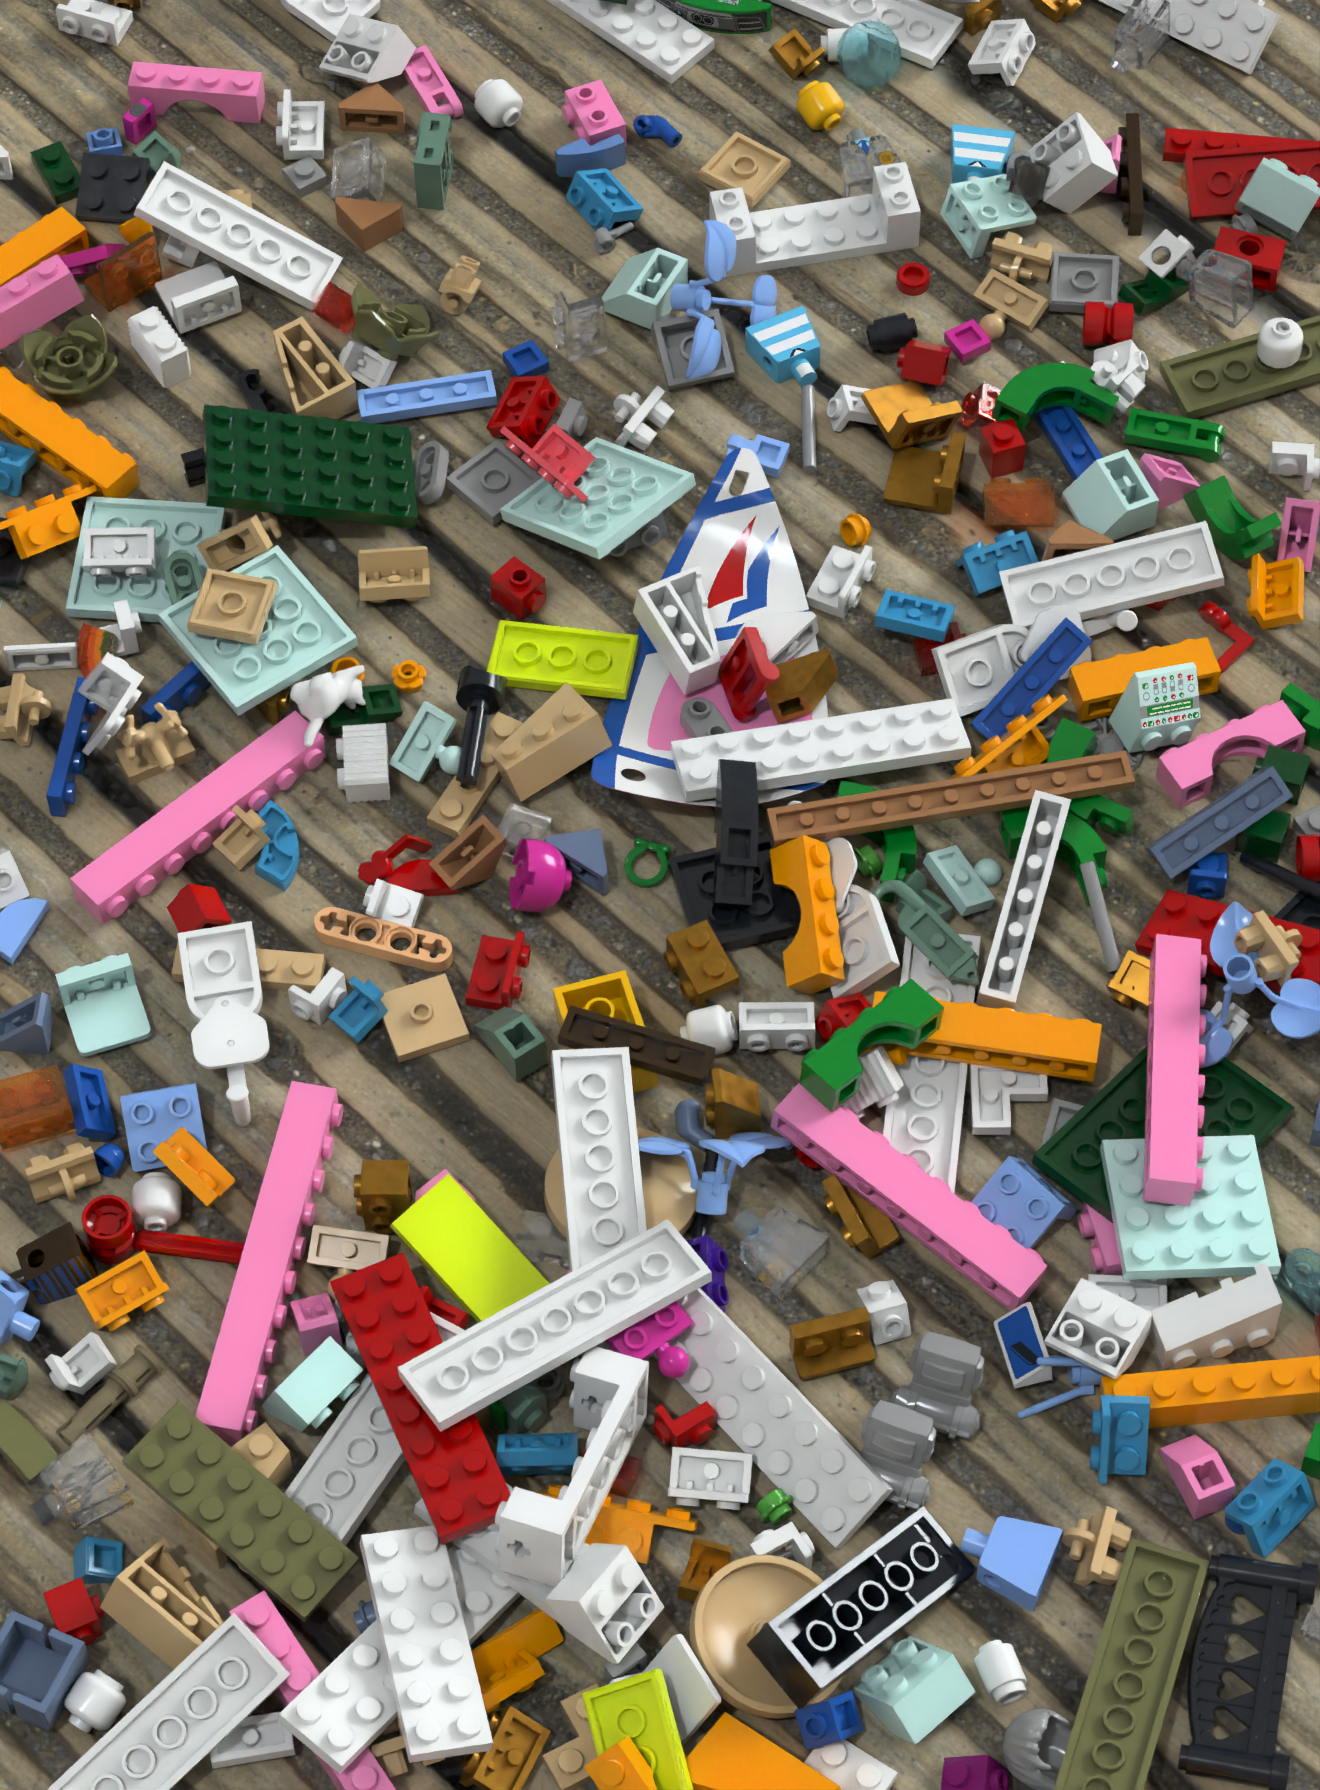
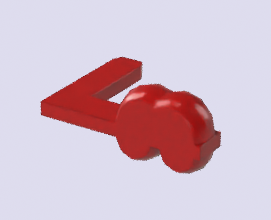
M1207 601L1198 610L1200 617L1206 623H1211L1217 632L1224 633L1235 642L1217 659L1221 673H1223L1255 642V639L1234 624L1223 609L1219 608L1215 603Z
M405 834L386 851L378 850L374 852L371 862L361 863L358 869V877L366 884L374 886L376 879L384 881L385 878L390 877L394 867L392 860L404 849L408 848L420 853H426L432 848V845L427 840Z

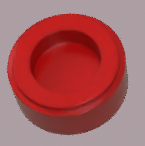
M911 262L902 265L898 269L896 286L903 294L917 296L923 294L929 288L930 272L924 265Z

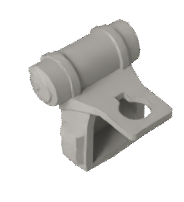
M927 1331L923 1338L918 1339L911 1355L909 1369L914 1373L913 1380L909 1386L901 1385L896 1389L890 1403L909 1408L933 1418V1427L937 1432L949 1435V1438L955 1439L960 1437L970 1440L975 1432L979 1430L980 1424L978 1408L971 1405V1394L973 1390H978L982 1380L984 1358L981 1356V1347L953 1337Z
M880 1400L875 1407L870 1408L865 1417L861 1431V1438L865 1441L860 1455L894 1489L885 1501L898 1505V1508L902 1510L907 1507L917 1511L928 1503L930 1498L929 1479L922 1476L923 1463L929 1461L934 1451L937 1430L933 1427V1418L909 1408Z

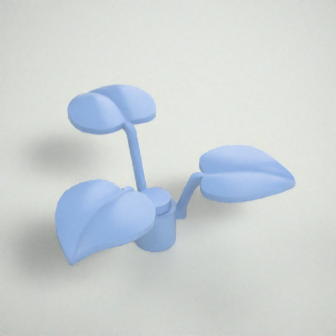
M714 220L703 221L706 229L704 265L707 278L698 281L690 280L689 284L676 283L670 294V303L673 310L685 311L686 316L699 319L694 333L686 379H694L711 373L719 362L721 352L720 332L714 329V320L701 314L704 310L709 309L711 303L752 307L750 325L772 318L777 314L775 304L777 301V285L774 278L770 275H761L757 278L753 286L752 301L711 297V292L706 290L704 285L725 279V271H730L733 268L736 259L737 245L733 231L726 224Z
M1233 901L1219 918L1210 941L1211 956L1214 962L1220 968H1223L1227 984L1223 987L1225 993L1221 1015L1218 1020H1216L1212 1012L1200 1009V1014H1206V1027L1204 1036L1199 1037V1044H1205L1206 1051L1204 1065L1199 1068L1209 1067L1218 1063L1228 1054L1232 1047V1035L1222 1026L1227 1021L1233 992L1247 994L1255 988H1259L1272 1002L1277 1003L1271 1011V1020L1277 1031L1286 1037L1303 1039L1320 1032V985L1308 979H1290L1283 984L1279 997L1257 975L1254 962L1256 958L1260 957L1256 951L1246 955L1242 954L1234 945L1237 931L1248 926L1253 916L1251 912L1236 901Z
M761 1132L732 1134L729 1136V1141L720 1139L699 1140V1146L719 1154L716 1172H702V1178L699 1179L692 1152L689 1150V1143L658 1136L638 1139L639 1151L659 1155L677 1154L686 1159L691 1176V1188L697 1189L695 1211L710 1215L726 1214L728 1190H731V1180L737 1164L743 1168L753 1157L764 1153L765 1149L785 1147L789 1151L794 1146L786 1138ZM725 1158H728L731 1161L725 1176L723 1170Z

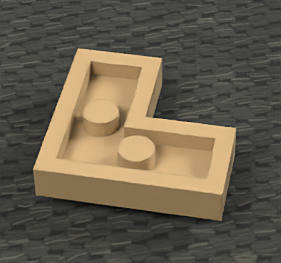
M597 1683L560 1701L561 1709L577 1738L543 1755V1762L559 1790H575L592 1781L584 1766L598 1756L581 1693L599 1688Z

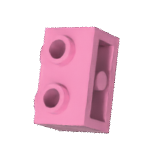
M601 79L565 90V105L561 107L566 124H572L576 141L584 138L591 146L602 139H607L619 133L625 141V147H627L626 123Z

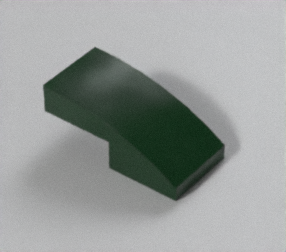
M1176 267L1163 279L1149 269L1145 279L1123 284L1118 296L1126 303H1133L1134 310L1139 315H1142L1173 302L1188 292L1194 283Z
M394 684L362 687V697L366 704L360 705L356 703L355 709H349L345 703H341L337 710L324 720L329 736L342 735V726L387 723L401 717L403 711Z

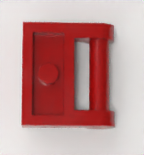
M744 627L720 664L718 676L732 714L741 722H748L752 719L756 712V704L767 687L773 685L780 675L778 667L768 659L766 646L761 640L757 627ZM754 676H756L755 681L753 682L750 689L745 695L744 692L746 688L751 683Z

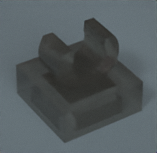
M1017 159L1015 168L1009 167L1006 181L1011 182L1008 192L1042 200L1050 167Z

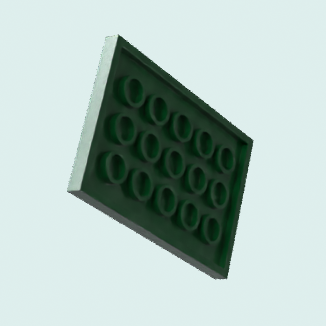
M204 405L202 417L206 506L416 528L418 513L410 428L397 425L365 423L363 421L337 420L328 417L298 416L293 413L266 412L258 409L249 410L222 405Z
M1147 1046L1038 1149L1032 1159V1164L1111 1223H1113L1100 1146L1102 1140L1145 1138ZM1226 1057L1214 1065L1199 1068V1074L1205 1075L1203 1097L1198 1098V1105L1204 1106V1121L1202 1129H1198L1197 1136L1254 1135L1258 1150L1292 1116L1294 1106Z

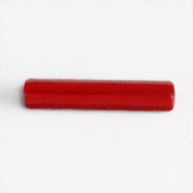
M143 1229L137 1231L135 1238V1248L141 1252L145 1250V1252L233 1264H239L245 1245L242 1242Z

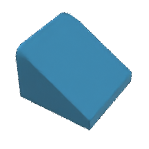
M86 1536L74 1548V1580L81 1577L84 1585L113 1583L116 1576L123 1571V1542Z

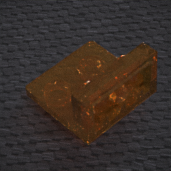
M151 231L147 232L98 264V272L84 280L85 290L109 313L163 279L156 236Z
M57 1065L47 1066L0 1080V1145L2 1152L76 1130L71 1106Z

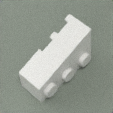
M700 564L639 589L633 610L635 617L684 695L716 683L721 663L713 622L710 621L708 612V599L702 585Z
M1266 1262L1254 1267L1257 1274L1236 1283L1233 1282L1231 1277L1219 1281L1222 1288L1199 1298L1195 1291L1150 1311L1152 1312L1149 1336L1163 1369L1173 1366L1185 1368L1195 1363L1198 1359L1209 1356L1214 1358L1224 1357L1233 1352L1234 1349L1248 1345L1252 1348L1260 1347L1274 1338L1283 1302Z

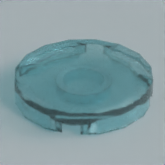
M867 20L856 23L844 31L838 42L837 58L844 70L842 72L847 79L857 85L871 87L883 84L894 76L900 65L901 49L898 38L892 29L882 22Z

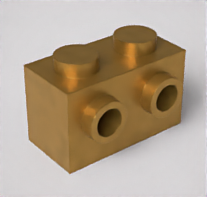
M362 1160L361 1174L354 1175V1198H357V1216H363L365 1231H374L379 1234L392 1233L394 1230L390 1225L413 1205L409 1160Z

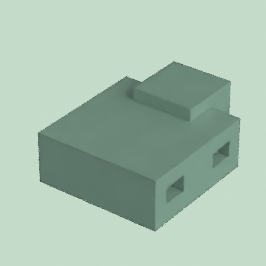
M422 112L417 132V150L414 159L417 208L444 210L454 165V150H451L450 147L452 122L451 116H448V114Z

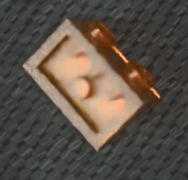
M1009 478L990 479V483H984L982 489V497H984V527H1054V483H1046L1044 478H1027L1025 483H1011Z

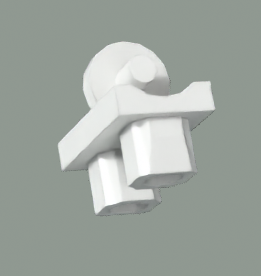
M1132 358L1126 363L1120 373H1118L1117 368L1112 363L1104 360L1095 362L1090 370L1095 371L1092 383L1099 387L1107 388L1119 397L1115 415L1118 418L1133 405L1134 399L1146 386L1133 374L1139 364Z
M657 385L641 406L638 403L641 400V396L636 392H633L631 396L620 394L613 402L614 408L617 411L614 416L615 420L620 423L625 419L629 421L624 426L623 432L616 439L615 443L625 447L630 442L643 451L647 449L657 435V432L644 424V421L648 419L662 429L674 413V410L661 400L665 393L662 388Z

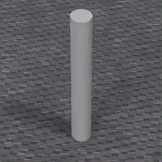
M806 384L801 387L803 472L813 474L817 471L814 386Z
M1094 861L1080 864V869L1108 973L1116 972L1121 962Z

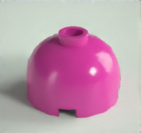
M522 838L516 847L512 865H517L515 877H510L509 881L510 906L512 909L520 912H541L552 908L560 900L563 891H569L572 872L571 870H566L565 859L555 846L538 839Z

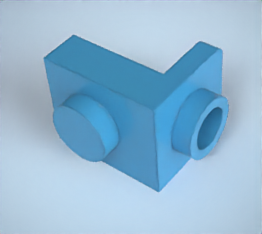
M353 976L348 982L354 990L328 1017L335 1026L358 1044L384 1017L388 1010L381 1001L384 994L370 980L362 983Z

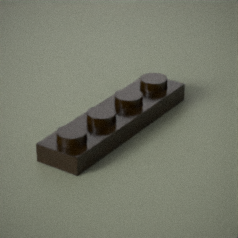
M1126 113L1124 127H1118V134L1122 137L1121 147H1124V152L1120 153L1119 172H1125V177L1120 178V197H1126V202H1122L1121 222H1127L1128 236H1141L1144 204L1139 113Z
M572 1005L558 1034V1044L573 1049L629 1047L630 1066L701 1087L705 1083L715 1058L714 1047Z

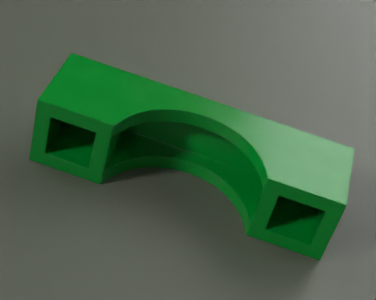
M912 979L900 988L898 986L891 988L879 1004L873 1008H865L846 1029L844 1027L839 1028L830 1037L828 1043L819 1050L817 1048L810 1050L804 1056L801 1062L802 1069L799 1084L830 1112H833L859 1092L863 1073L862 1066L858 1060L861 1053L872 1046L886 1043L902 1045L913 1050L939 1030L944 1007Z

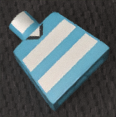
M953 124L950 149L952 184L1006 174L1007 160L1013 154L1015 131Z
M804 306L745 328L746 352L774 382L783 383L795 378L801 387L815 382L817 379L815 370L820 366V344Z

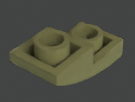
M6 1401L0 1404V1454L4 1456L24 1483L27 1484L60 1456L17 1410Z

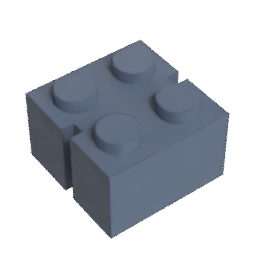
M12 1610L0 1630V1710L12 1714L15 1708L18 1718L51 1732L65 1708V1697L90 1663L85 1642L54 1628H51L50 1632L47 1633L44 1624Z

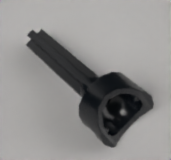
M469 665L465 666L460 672L456 694L458 705L467 711L456 781H459L460 787L467 788L468 785H477L488 715L498 712L503 707L507 679L504 676L489 673Z

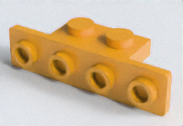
M78 483L63 489L64 497L55 500L54 495L51 494L35 500L36 508L27 511L25 505L6 512L7 520L0 522V530L8 527L20 559L28 558L79 537L81 525L71 501L98 491L96 485L83 488L82 483Z
M1047 694L1037 700L1031 706L1034 711L1026 718L1022 714L1005 726L1008 732L999 738L998 735H995L985 741L980 746L982 752L975 758L968 756L954 766L956 773L949 779L971 776L978 771L983 774L1042 763L1048 758L1050 745L1036 725L1068 700L1066 696L1061 694L1051 698Z
M549 1484L548 1490L541 1489L537 1493L558 1499L563 1485ZM607 1495L584 1542L589 1546L592 1543L626 1545L636 1562L647 1564L650 1558L655 1524L695 1531L698 1527L699 1519L690 1517L691 1511L686 1509L667 1507L666 1512L650 1510L651 1503L628 1499L627 1505L611 1502L612 1496Z
M537 1609L471 1650L486 1714L496 1710L500 1702L512 1694L521 1693L531 1688L535 1680L545 1674L536 1658L563 1642V1636L555 1620L541 1609Z

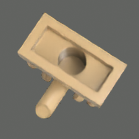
M261 512L264 517L261 520L258 519L257 515L246 520L244 517H239L236 520V525L228 529H220L217 534L201 541L196 546L209 568L226 571L242 562L259 556L274 546L266 532L272 530L276 539L281 537V529L279 528L277 517L273 513Z
M160 702L154 705L155 709L163 717L157 723L149 722L141 726L140 729H135L134 716L130 714L125 717L126 727L122 732L116 734V739L125 746L115 751L116 759L130 786L197 758L196 751L187 736L188 731L181 725L177 711L167 710Z

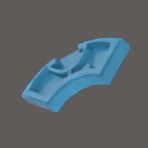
M269 800L257 813L266 823L262 830L270 838V841L261 849V857L254 867L255 874L285 892L298 869L300 856L299 842L295 827L289 816L276 803Z

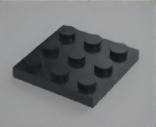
M771 835L758 838L757 867L754 868L752 906L750 907L713 904L716 848L668 858V867L687 927L707 919L724 951L794 935L798 932L801 911L794 891L778 886L773 882L770 849L774 847Z

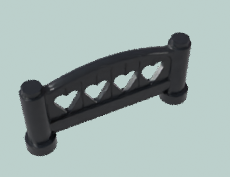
M1220 1553V1556L1211 1555L1208 1579L1216 1580V1587L1200 1619L1192 1645L1188 1668L1187 1706L1192 1741L1190 1745L1181 1744L1178 1769L1185 1770V1774L1268 1788L1269 1790H1286L1291 1755L1274 1752L1296 1602L1313 1605L1319 1564L1302 1562V1567L1223 1553ZM1237 1595L1244 1596L1265 1615L1240 1625L1233 1624L1228 1619L1229 1614L1234 1611L1231 1599ZM1230 1633H1237L1257 1649L1259 1653L1233 1663L1227 1662L1222 1656V1653L1228 1649L1225 1637ZM1223 1671H1231L1254 1691L1228 1701L1221 1700L1216 1694L1217 1690L1222 1687L1219 1675ZM1218 1709H1225L1248 1729L1224 1739H1216L1210 1733L1211 1728L1216 1725L1213 1713Z

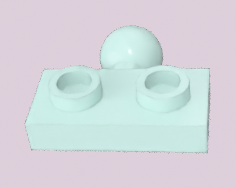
M424 701L388 764L418 782L424 780L436 758L439 760L443 771L451 775L457 774L461 747H445L443 745L458 720L431 703Z
M957 845L927 853L923 864L961 916L992 907L995 897L987 887L996 885L1002 878V867L996 860L983 858L975 864L973 869Z

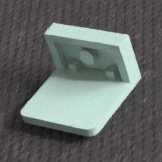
M128 953L118 956H107L101 961L82 967H70L64 972L55 974L63 1006L81 1056H91L150 1037L151 1027L136 985Z

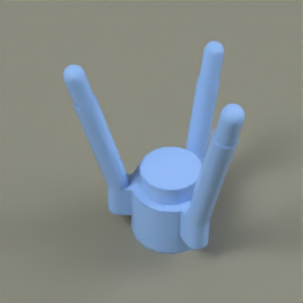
M1049 1355V1357H1039L1036 1360L1038 1365L1067 1366L1070 1384L1077 1383L1078 1388L1021 1410L1017 1416L1023 1419L1079 1396L1094 1395V1385H1100L1101 1377L1105 1376V1374L1069 1356Z

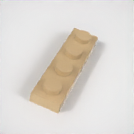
M497 712L485 731L477 785H468L467 788L460 787V782L456 781L455 775L427 816V826L453 838H457L467 829L501 777L491 753L518 729L523 722Z
M177 942L171 974L173 981L184 982L179 943ZM256 948L262 989L288 991L292 985H295L307 993H311L323 979L326 963L325 954Z

